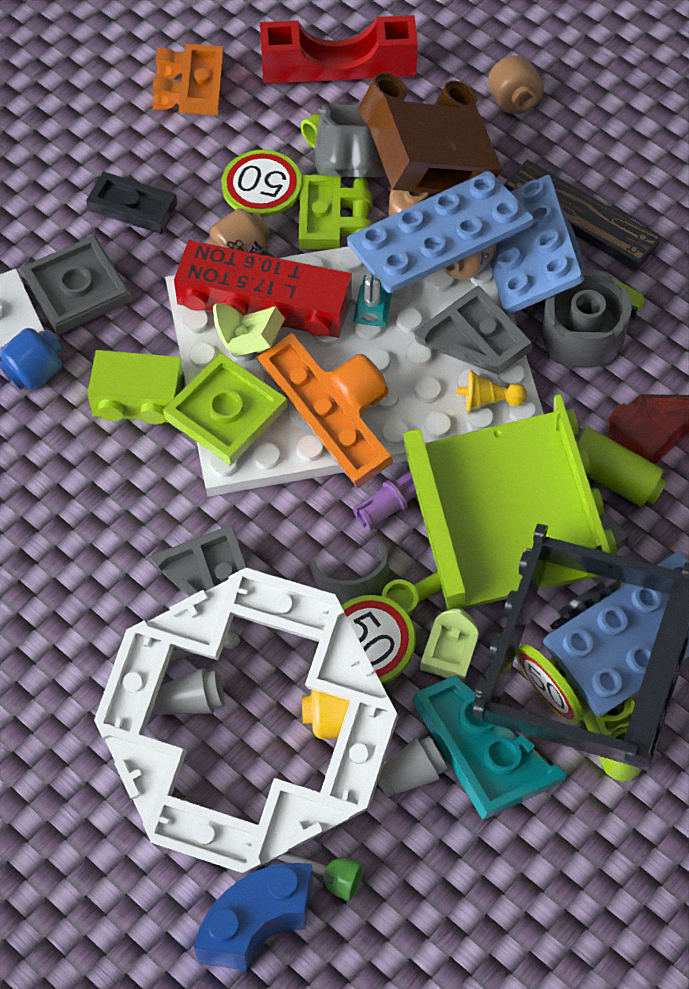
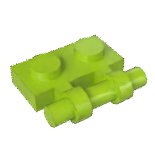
M301 175L299 249L340 248V236L348 237L372 225L368 218L369 210L373 206V195L369 190L367 179L357 178L353 181V188H341V177ZM341 207H349L352 210V217H340Z

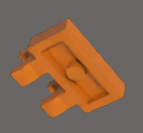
M185 43L184 52L157 47V72L153 80V110H167L176 103L179 104V113L218 116L223 46ZM178 74H182L181 81H171Z

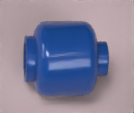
M25 328L0 349V358L2 359L0 369L19 390L24 387L30 390H37L61 370L62 361L57 353L63 348L48 330L39 334L35 329Z

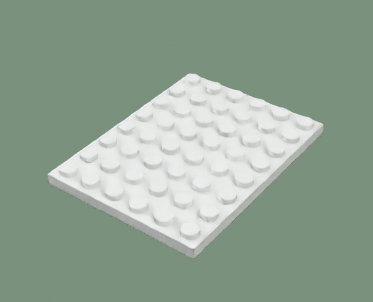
M349 246L280 258L352 273V299L340 338L330 336L318 337L306 331L284 327L280 328L276 335L277 339L274 345L293 333L319 367L326 372L334 371L356 354H364L372 360L384 376L389 393L385 399L366 411L362 420L391 455L393 464L408 461L405 453L403 432L420 428L424 443L544 414L526 355L497 375L420 345L415 340L414 331L478 285L504 312L491 263L476 276L468 280H459L451 277L441 269L393 292L387 325L379 327L358 324L353 321L359 287L362 285L364 275L372 273ZM175 275L166 277L186 386L221 352L285 397L260 365L257 357L262 353L252 352L238 357L232 356L218 335L214 321V312L206 310L194 311L185 306L177 305L174 286ZM514 314L507 315L517 326ZM470 370H473L477 375L491 380L501 387L507 388L510 384H522L527 391V399L521 406H510L506 399L467 413L465 409V395H456L457 386L466 387L468 373ZM288 399V408L231 466L197 442L207 497L344 473V471Z

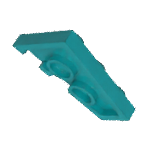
M453 676L416 692L412 702L482 820L564 782L567 774L556 764L551 767L533 751L535 746L522 734L518 737L510 729L483 722L482 719L474 717L473 708L476 693L457 676Z

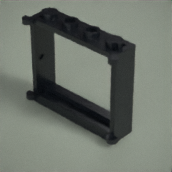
M538 523L534 531L532 549L526 548V551L521 556L519 575H522L518 590H511L505 603L504 617L508 618L502 634H495L491 643L489 660L493 662L488 677L481 676L476 686L473 716L482 719L483 722L650 771L689 644V562H685L682 572L546 537L548 525ZM547 562L669 594L624 741L499 704L516 656L515 651L519 647Z

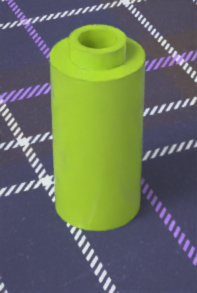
M585 425L575 441L578 449L585 448L588 453L591 474L586 476L640 507L646 501L654 504L666 485V480L661 478L663 468Z

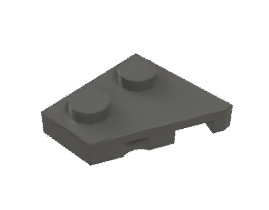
M479 285L414 331L415 340L420 345L497 375L532 351V342Z
M232 525L151 556L156 568L188 597L202 590L207 591L228 580L230 575L248 568Z

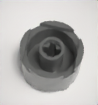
M581 269L584 277L582 283L546 298L541 327L542 339L549 351L550 358L557 364H568L582 368L608 366L614 362L617 354L623 347L632 310L631 298L623 285L621 289L612 282V276L595 269Z

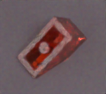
M640 394L630 404H620L608 418L607 422L610 426L607 437L650 462L657 464L689 434V395Z

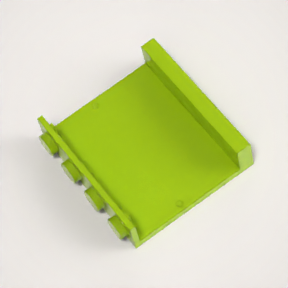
M561 394L554 396V412L424 443L420 428L403 432L405 453L448 610L454 608L467 609L507 599L511 590L517 591L522 575H519L521 556L526 551V548L532 549L534 531L538 523L548 525L546 537L617 555L611 529L603 530L599 515L604 514L601 494L598 488H590L586 476L591 474L588 453L585 448L578 449L574 436L579 434L576 415L573 409H565ZM547 562L538 591L598 577V575Z

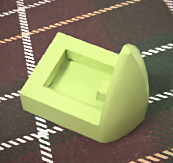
M213 305L214 321L218 335L234 357L252 352L262 353L268 350L276 342V335L285 320L276 306L242 316L229 305Z
M461 608L446 610L436 617L421 660L420 670L445 678L457 676L465 683L479 638V629L472 616Z

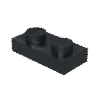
M105 171L102 172L86 200L87 208L90 212L162 234L178 205L177 196L174 193Z

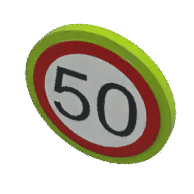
M255 150L236 157L225 168L221 180L224 198L235 210L238 208L243 209L250 215L258 213L261 217L273 216L290 208L298 199L302 185V177L297 165L289 157L271 150Z
M365 595L344 603L341 607L381 684L393 680L405 670L414 654L416 634L410 617L398 603L383 596Z
M522 644L515 651L517 661L537 693L564 720L572 724L580 722L584 714L580 702L573 692V689L576 687L567 675L563 677L559 673L563 669L554 657L547 660L530 645Z

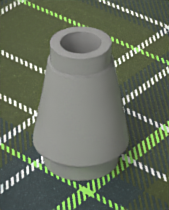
M203 667L160 686L154 703L157 714H213L215 708L223 707L225 704L224 691L218 671H206Z
M430 736L420 741L415 738L383 765L378 784L386 798L394 794L440 780L438 775L448 769Z

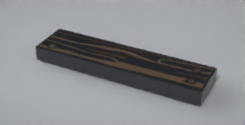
M528 159L504 184L508 191L511 192L529 181L550 175L560 205L575 235L635 271H638L659 246L661 236Z

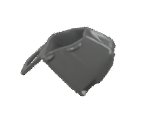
M361 102L324 103L318 108L319 112H321L315 143V166L318 174L336 177L386 176L368 123L358 113V107Z

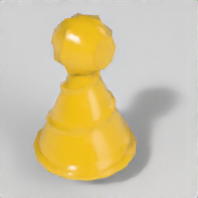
M470 370L468 373L466 387L457 386L456 395H465V409L467 413L506 399L510 406H521L527 399V391L522 384L516 383L510 384L507 388L501 387L491 380L477 375L473 370Z

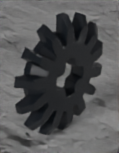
M616 580L608 586L601 582L561 608L558 611L560 618L549 626L551 629H558L593 605L601 602L607 596L609 597L620 588L621 582Z

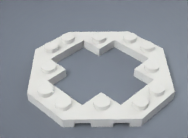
M244 568L230 575L229 579L207 591L202 590L169 607V611L148 622L144 620L126 630L94 721L115 760L114 764L130 798L133 799L151 843L247 874L369 810L398 715L335 594ZM233 616L319 642L305 686L309 689L350 701L321 792L274 778L259 825L171 797L187 751L183 748L143 736L174 647L219 660Z

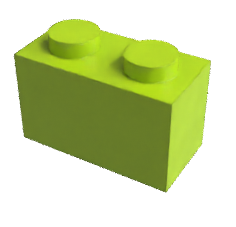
M96 350L87 392L92 415L109 421L132 419L143 420L149 424L170 423L164 418L163 409L183 390L184 374L181 357Z

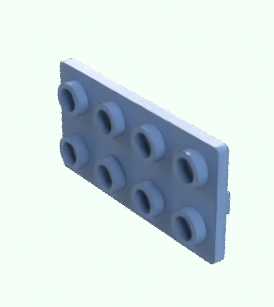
M487 171L355 232L347 237L348 246L373 276L376 274L379 277L383 288L388 293H393L533 225V216L492 172Z
M550 175L529 181L522 187L510 192L533 216V225L497 242L496 254L490 262L501 305L506 315L515 313L584 281L581 269H586L581 250L575 232L560 205Z
M678 551L657 564V566L682 572L685 562L689 561L682 552ZM626 584L609 597L607 596L601 602L593 605L544 638V645L596 716L602 717L640 690L669 594ZM689 644L684 660L689 657Z

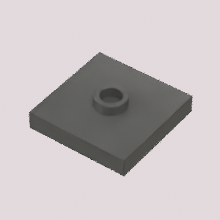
M95 235L20 267L24 280L57 335L132 302L129 289Z

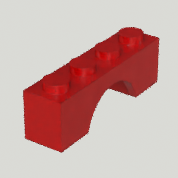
M415 15L376 17L370 27L363 33L345 40H325L315 37L303 28L299 20L260 22L263 84L372 79L380 72L391 73L397 77L416 76L418 41Z

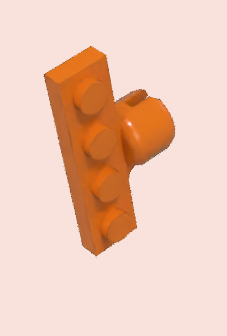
M291 333L257 357L266 373L357 488L393 464L391 455L362 420L364 413L385 399L389 393L384 376L367 356L356 354L334 371L326 372L319 367L294 334Z

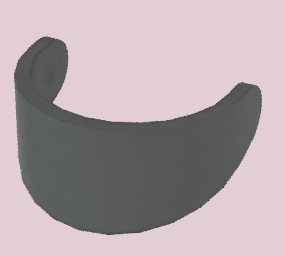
M378 543V550L382 560L379 567L368 576L356 580L341 581L332 579L319 570L315 560L309 561L317 589L335 594L341 606L356 597L365 595L381 596L384 587L390 582L389 559L385 543Z

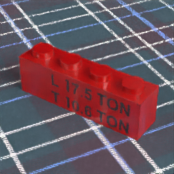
M192 240L187 242L174 277L177 305L185 306L194 311L206 310L213 312V305L226 304L236 309L242 316L276 306L285 318L281 328L287 327L302 330L318 337L330 336L340 338L352 299V273Z

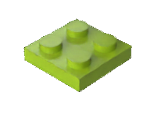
M220 352L163 409L164 418L231 466L288 407L286 397Z

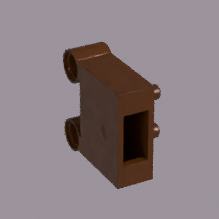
M387 72L376 74L358 107V113L368 123L392 190L439 194L487 171L492 172L496 178L499 176L503 169L477 109V95L470 86L453 80L446 83L434 104L406 102L404 99L408 93L407 86L399 77Z

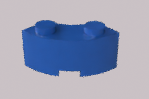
M285 863L269 866L245 876L229 887L210 908L200 926L194 944L198 964L248 971L254 953L268 938L286 930H305L313 885L312 864Z

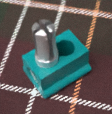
M368 274L363 277L362 285L359 287L353 321L358 324L383 327L387 325L392 293H388L383 288L376 274L374 276Z

